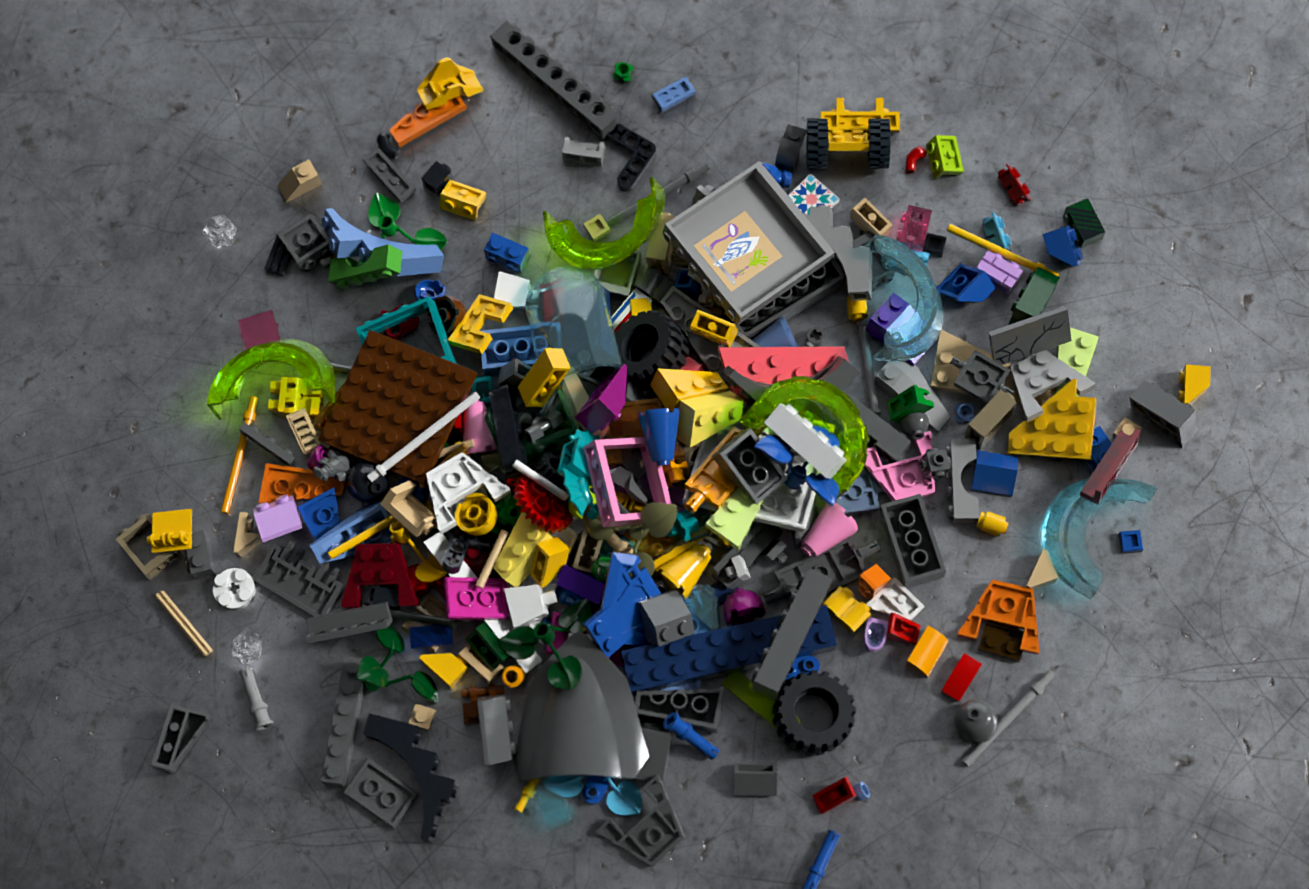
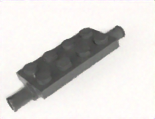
M849 537L817 557L803 558L776 571L775 576L779 586L762 593L766 603L769 605L782 597L787 598L789 602L793 591L798 592L796 587L802 573L807 574L809 568L833 579L827 594L834 592L839 586L844 587L859 580L860 575L866 571L863 563L864 559L881 552L879 545H876L877 541L873 540L864 546L855 547Z

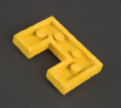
M479 294L466 312L462 322L449 337V344L483 354L493 338L489 333L479 330L487 319L504 323L513 310L512 304Z

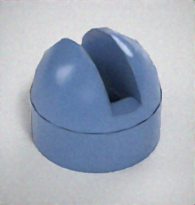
M860 782L853 787L856 795L855 800L862 801L870 797L869 789L864 782Z

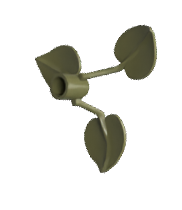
M660 502L649 503L641 512L643 524L619 527H603L600 514L594 520H590L586 516V511L589 508L585 509L582 515L588 533L595 539L605 540L612 536L613 530L628 529L631 538L636 540L633 554L638 555L641 560L637 567L639 570L645 567L650 576L653 575V559L647 553H637L638 547L642 542L641 539L649 532L653 537L660 538L671 531L676 520L677 505Z

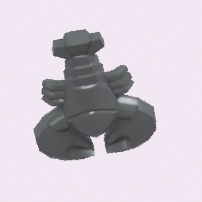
M330 446L327 449V457L319 461L324 466L321 469L315 467L313 472L323 481H327L328 477L345 481L349 477L352 467L360 463V461L355 459L349 465L348 459H352L353 455Z

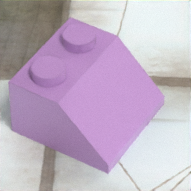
M287 495L280 496L273 503L268 504V502L257 505L256 509H253L262 542L302 528L301 516L293 495L289 497Z

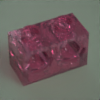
M909 205L907 212L903 211L901 223H904L903 230H898L896 241H900L899 246L918 251L923 250L932 210ZM916 217L920 219V221L913 222L911 218ZM908 235H912V236H914L916 239H915V240H909V239H907V236H908Z

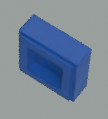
M1140 530L1121 531L1118 533L1121 554L1143 551Z

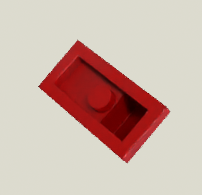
M847 776L812 795L821 815L842 804L850 803L856 797Z

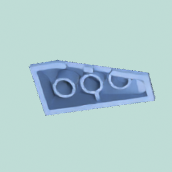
M376 501L362 507L309 546L318 562L325 563L355 555L357 545L334 559H331L327 552L389 517L385 508L380 504L381 502ZM390 526L359 544L392 543L390 536L393 534L389 529Z

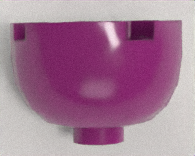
M743 588L733 590L732 594L727 597L723 604V613L727 625L731 623L734 626L752 622L754 618L759 616L761 619L766 614L761 597L754 591L744 590Z

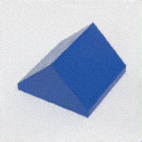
M977 450L971 490L1012 497L1018 471V457Z

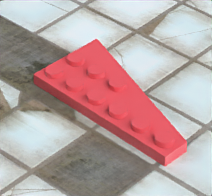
M843 346L717 347L724 369L730 366L739 374L751 380L767 384H787L801 381L826 368L838 356L849 362L845 347ZM729 383L731 392L744 399V404L747 403L748 400L740 393L742 389L738 385L734 388Z

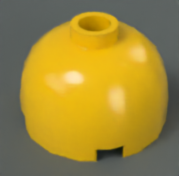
M482 493L467 495L465 497L466 500L462 504L459 503L456 507L455 521L461 530L472 536L487 534L494 528L498 519L495 504Z

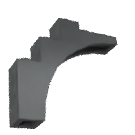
M840 356L815 375L787 384H767L754 381L739 374L730 366H727L723 371L728 376L725 379L734 388L738 385L742 389L740 393L748 400L746 405L751 408L748 412L756 419L762 417L765 420L780 403L786 406L790 404L798 411L797 414L809 401L817 408L822 406L827 410L859 374L847 360Z

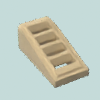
M305 407L286 415L304 455L311 453L317 446L322 445L318 440L319 437ZM303 416L305 417L304 420L299 421L295 424L293 423L294 420L301 418ZM308 424V427L297 431V428ZM312 432L311 435H308L301 439L300 436Z

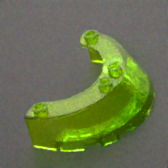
M650 177L651 193L647 197L637 200V210L633 221L634 226L629 233H625L621 238L611 242L598 243L590 241L578 232L571 220L567 219L558 222L547 211H543L548 243L561 260L577 268L594 270L615 265L637 251L653 235L663 216L666 199L665 190L654 177Z
M297 339L273 340L246 349L232 358L215 377L208 393L206 405L219 420L223 419L224 402L238 400L241 388L247 379L246 375L253 368L257 369L267 362H281L292 366L300 373L304 386L308 390H321L331 404L335 403V375L327 357L314 345Z
M796 376L783 381L780 380L770 386L739 421L749 429L759 430L766 425L764 422L780 403L786 406L790 404L798 411L797 414L801 418H806L814 426L823 427L835 434L839 439V448L844 452L843 457L847 459L832 477L839 487L837 500L848 491L860 475L868 457V431L859 415L861 412L842 390L822 379L815 380L808 378V376Z

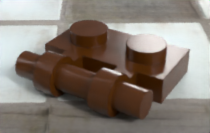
M489 684V687L477 688L476 686H470L469 689H461L462 698L471 697V703H463L465 726L480 724L478 696L504 693V685L495 686V684Z

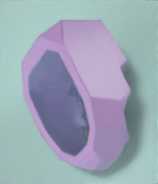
M876 618L867 619L863 644L867 652L874 653L882 649L886 639L888 621Z

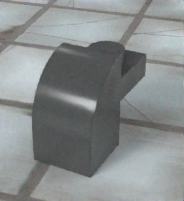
M790 124L787 125L775 160V166L779 170H786L794 174L800 157V149L806 135V129Z

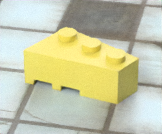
M730 390L680 400L676 439L691 448L741 420L745 400Z
M525 513L520 514L493 567L505 581L514 587H519L530 575L537 543L554 538L549 531L545 532L544 527L539 530L538 524L532 525L530 518L525 519Z

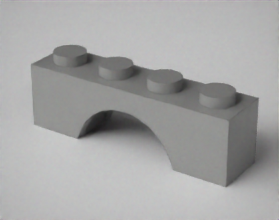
M951 439L949 446H946L947 456L951 459V469L946 473L951 485H947V496L951 497V505H948V517H952V524H977L979 520L978 498L970 495L961 483L962 472L974 465L977 459L976 439Z

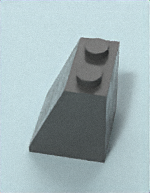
M639 718L649 757L636 777L627 780L637 781V779L648 783L653 777L659 775L663 783L673 732L666 730L662 722Z

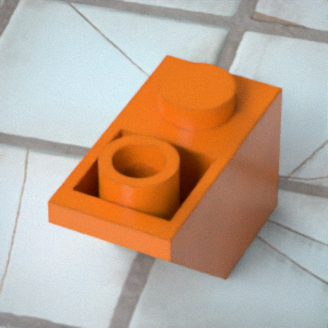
M875 564L860 575L857 585L859 587L858 591L865 598L869 597L872 599L891 581V578Z

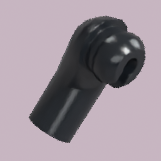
M382 132L377 136L379 149L384 154L396 159L400 150L390 146V135L387 132Z

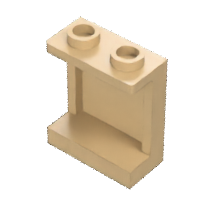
M411 479L391 488L380 504L415 537H418L422 534H428L434 528L438 529L435 514L412 495L417 484Z

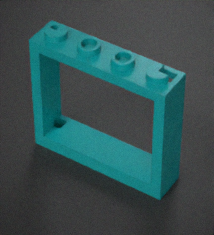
M429 296L424 299L419 298L410 305H402L394 312L384 313L373 321H365L366 324L356 328L361 345H363L369 330L380 333L430 311L445 353L441 358L456 363L436 303Z

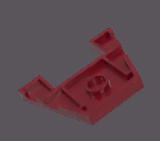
M400 543L357 544L341 607H362L361 585L398 584L399 606L420 605L413 589L415 588L413 581L410 580L407 571L408 567Z

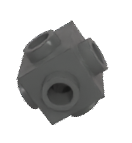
M932 448L927 450L921 457L919 465L923 479L933 478L937 480L945 477V474L951 469V459L947 456L946 449L938 450V448Z

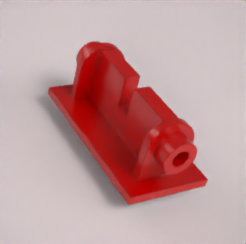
M1005 164L1008 169H1001L998 172V178L1005 189L1011 185L1013 186V188L1007 191L1013 203L1019 206L1024 203L1023 199L1025 198L1031 201L1032 199L1028 195L1031 191L1025 182L1023 184L1020 182L1019 177L1021 175L1016 167L1012 168Z

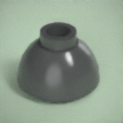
M915 412L906 415L900 424L905 433L912 436L913 439L919 440L924 437V433L928 429L929 417L924 413Z

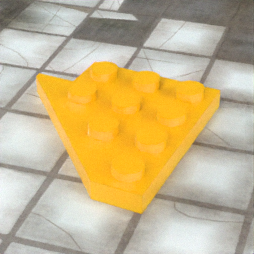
M1072 379L1041 406L1043 415L1029 422L1024 420L1009 433L1007 453L1091 460L1097 399L1076 396L1078 380Z

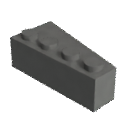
M725 688L637 692L635 707L638 718L664 723L666 717L675 712L681 720L689 722L693 729L717 733Z

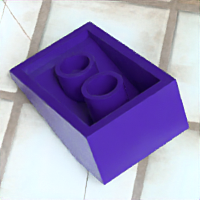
M895 293L872 315L866 327V331L912 366L922 358L938 339L912 306Z

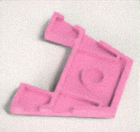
M931 431L925 432L922 439H913L919 455L917 457L883 466L875 446L857 452V457L892 501L920 493L922 497L935 493V480L933 478L924 480L919 465L921 457L927 450L932 449Z

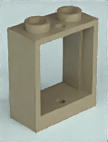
M1000 390L968 424L964 437L966 439H976V447L981 449L1012 416L1017 403L1015 398L1009 392Z
M147 513L138 517L135 524L130 528L123 529L116 540L144 575L151 580L180 557L182 553L180 550L161 552L145 566L126 543L148 525H152V517Z

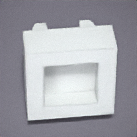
M739 555L731 558L734 565L725 568L727 576L730 579L739 577L743 581L750 579L751 576L744 559Z

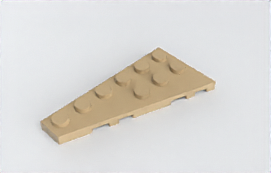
M940 329L931 388L968 394L954 386L960 369L950 364L952 358L955 356L965 362L971 357L974 350L992 359V355ZM1007 363L1003 366L1010 369V366L1012 365ZM1009 373L1004 385L1014 391L1012 396L1017 403H1020L1018 392H1016L1011 373ZM1055 388L1034 399L1042 406L1055 395Z

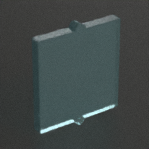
M714 513L696 518L699 530L690 533V540L685 541L677 534V546L709 536L711 531L706 528V522Z

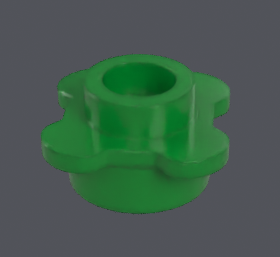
M626 62L616 63L615 73L612 74L613 79H620L625 82L631 81L630 75L634 67Z

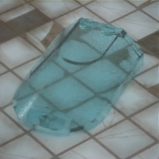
M576 266L557 267L540 276L530 288L525 304L526 317L536 360L545 348L563 349L571 368L566 376L597 366L621 367L622 361L605 292L599 280L591 272Z

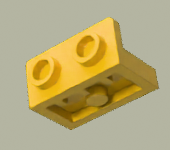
M449 180L441 192L439 208L475 221L478 216V210L486 199V192Z

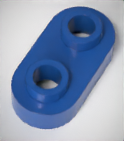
M811 655L795 658L791 666L793 671L787 675L784 682L804 671L806 674L811 670L819 672L820 663L818 659ZM810 662L813 664V668L808 669L805 664Z
M588 777L582 789V796L586 803L595 805L602 801L610 785L606 777ZM591 789L597 791L595 796L589 795Z

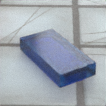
M426 625L409 628L411 649L454 644L453 631L447 626Z

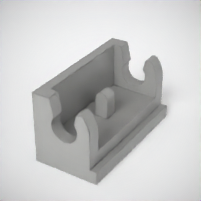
M565 137L562 150L563 161L602 166L605 152L604 142H600L599 145L571 141L570 137Z

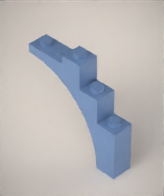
M333 208L325 209L322 227L329 234V248L337 258L359 257L365 263L371 256L374 248L389 244L403 251L401 272L396 276L441 272L444 255L437 245L404 244L375 237L346 222Z

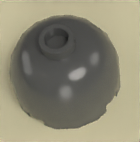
M979 699L969 700L963 703L957 710L955 716L956 729L960 737L967 742L977 744L985 740L988 741L997 731V714L986 701Z

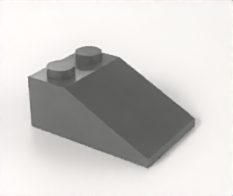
M750 428L741 431L714 453L712 458L721 470L755 504H758L788 478L775 460L754 448L759 439Z

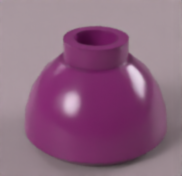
M319 445L311 452L310 458L307 460V466L310 470H313L315 467L321 469L324 466L319 461L327 457L328 448Z

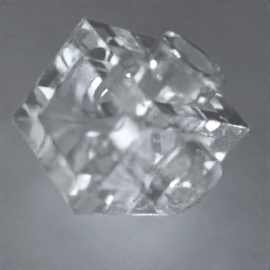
M225 214L211 217L203 230V233L217 248L232 245L239 232Z
M245 628L232 642L231 648L233 651L231 658L250 666L255 660H259L263 653L261 647L264 636Z

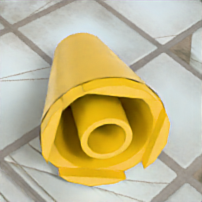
M696 543L659 567L654 574L656 578L661 577L669 591L676 589L680 596H682L683 601H685L709 563L711 550L703 543L701 545Z

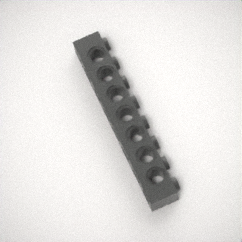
M506 20L490 35L492 45L601 138L604 139L607 133L612 131L617 123H620L619 113L613 106L609 107L605 104L604 99L598 94H593L586 83H580L571 71H566L557 59L553 60L549 57L548 52L544 48L536 46L530 36H524L517 25H511ZM527 53H531V54H532V55H530V56H524V55L527 54ZM540 65H546L544 68H539ZM556 76H557V77H560V78L557 79V80H553V79H552L553 77H556ZM569 88H573V89H574L573 91H570V92L566 91V90L569 89ZM582 100L588 101L587 103H580ZM596 112H602L601 115H594Z

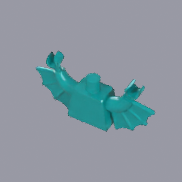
M576 429L575 434L569 436L571 441L563 445L557 472L564 477L563 485L569 493L570 502L575 505L579 515L582 516L588 506L589 509L586 511V516L590 520H594L600 513L598 505L593 504V498L589 491V484L592 485L583 447L594 440H599V435H593L587 429L584 432ZM606 451V458L610 457V453Z

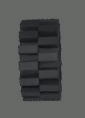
M547 452L535 465L534 471L564 490V477L557 472L560 462L559 455L555 454L554 456L553 453Z

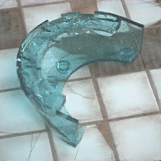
M875 234L864 246L869 247L871 252L879 253L882 256L883 268L894 270L912 279L917 293V305L912 318L907 323L890 329L885 333V346L873 356V360L907 361L926 352L937 340L944 319L942 298L927 266L913 250L893 238Z
M1089 478L1075 482L1062 490L1049 505L1041 527L1042 548L1048 551L1058 578L1067 586L1091 600L1102 583L1103 574L1090 559L1085 545V531L1090 518L1098 509L1111 502L1119 501L1123 504L1125 501H1134L1141 504L1147 503L1152 499L1158 488L1141 481L1116 478L1099 505L1080 496V492Z

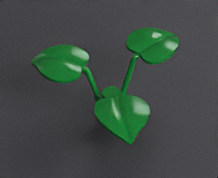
M375 193L370 203L368 217L374 227L381 229L382 239H386V236L392 237L398 231L408 240L415 243V245H437L440 251L446 246L448 242L446 237L433 228L418 230L416 239L409 236L395 223L400 215L398 203L391 198ZM359 258V263L361 266L364 264V262Z

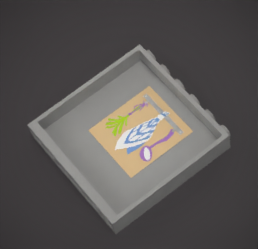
M760 161L667 222L662 232L665 240L675 247L677 255L681 259L684 258L688 263L690 271L701 279L702 286L706 290L709 289L713 294L715 302L718 305H722L726 310L728 318L731 321H735L737 325L831 261L835 253Z

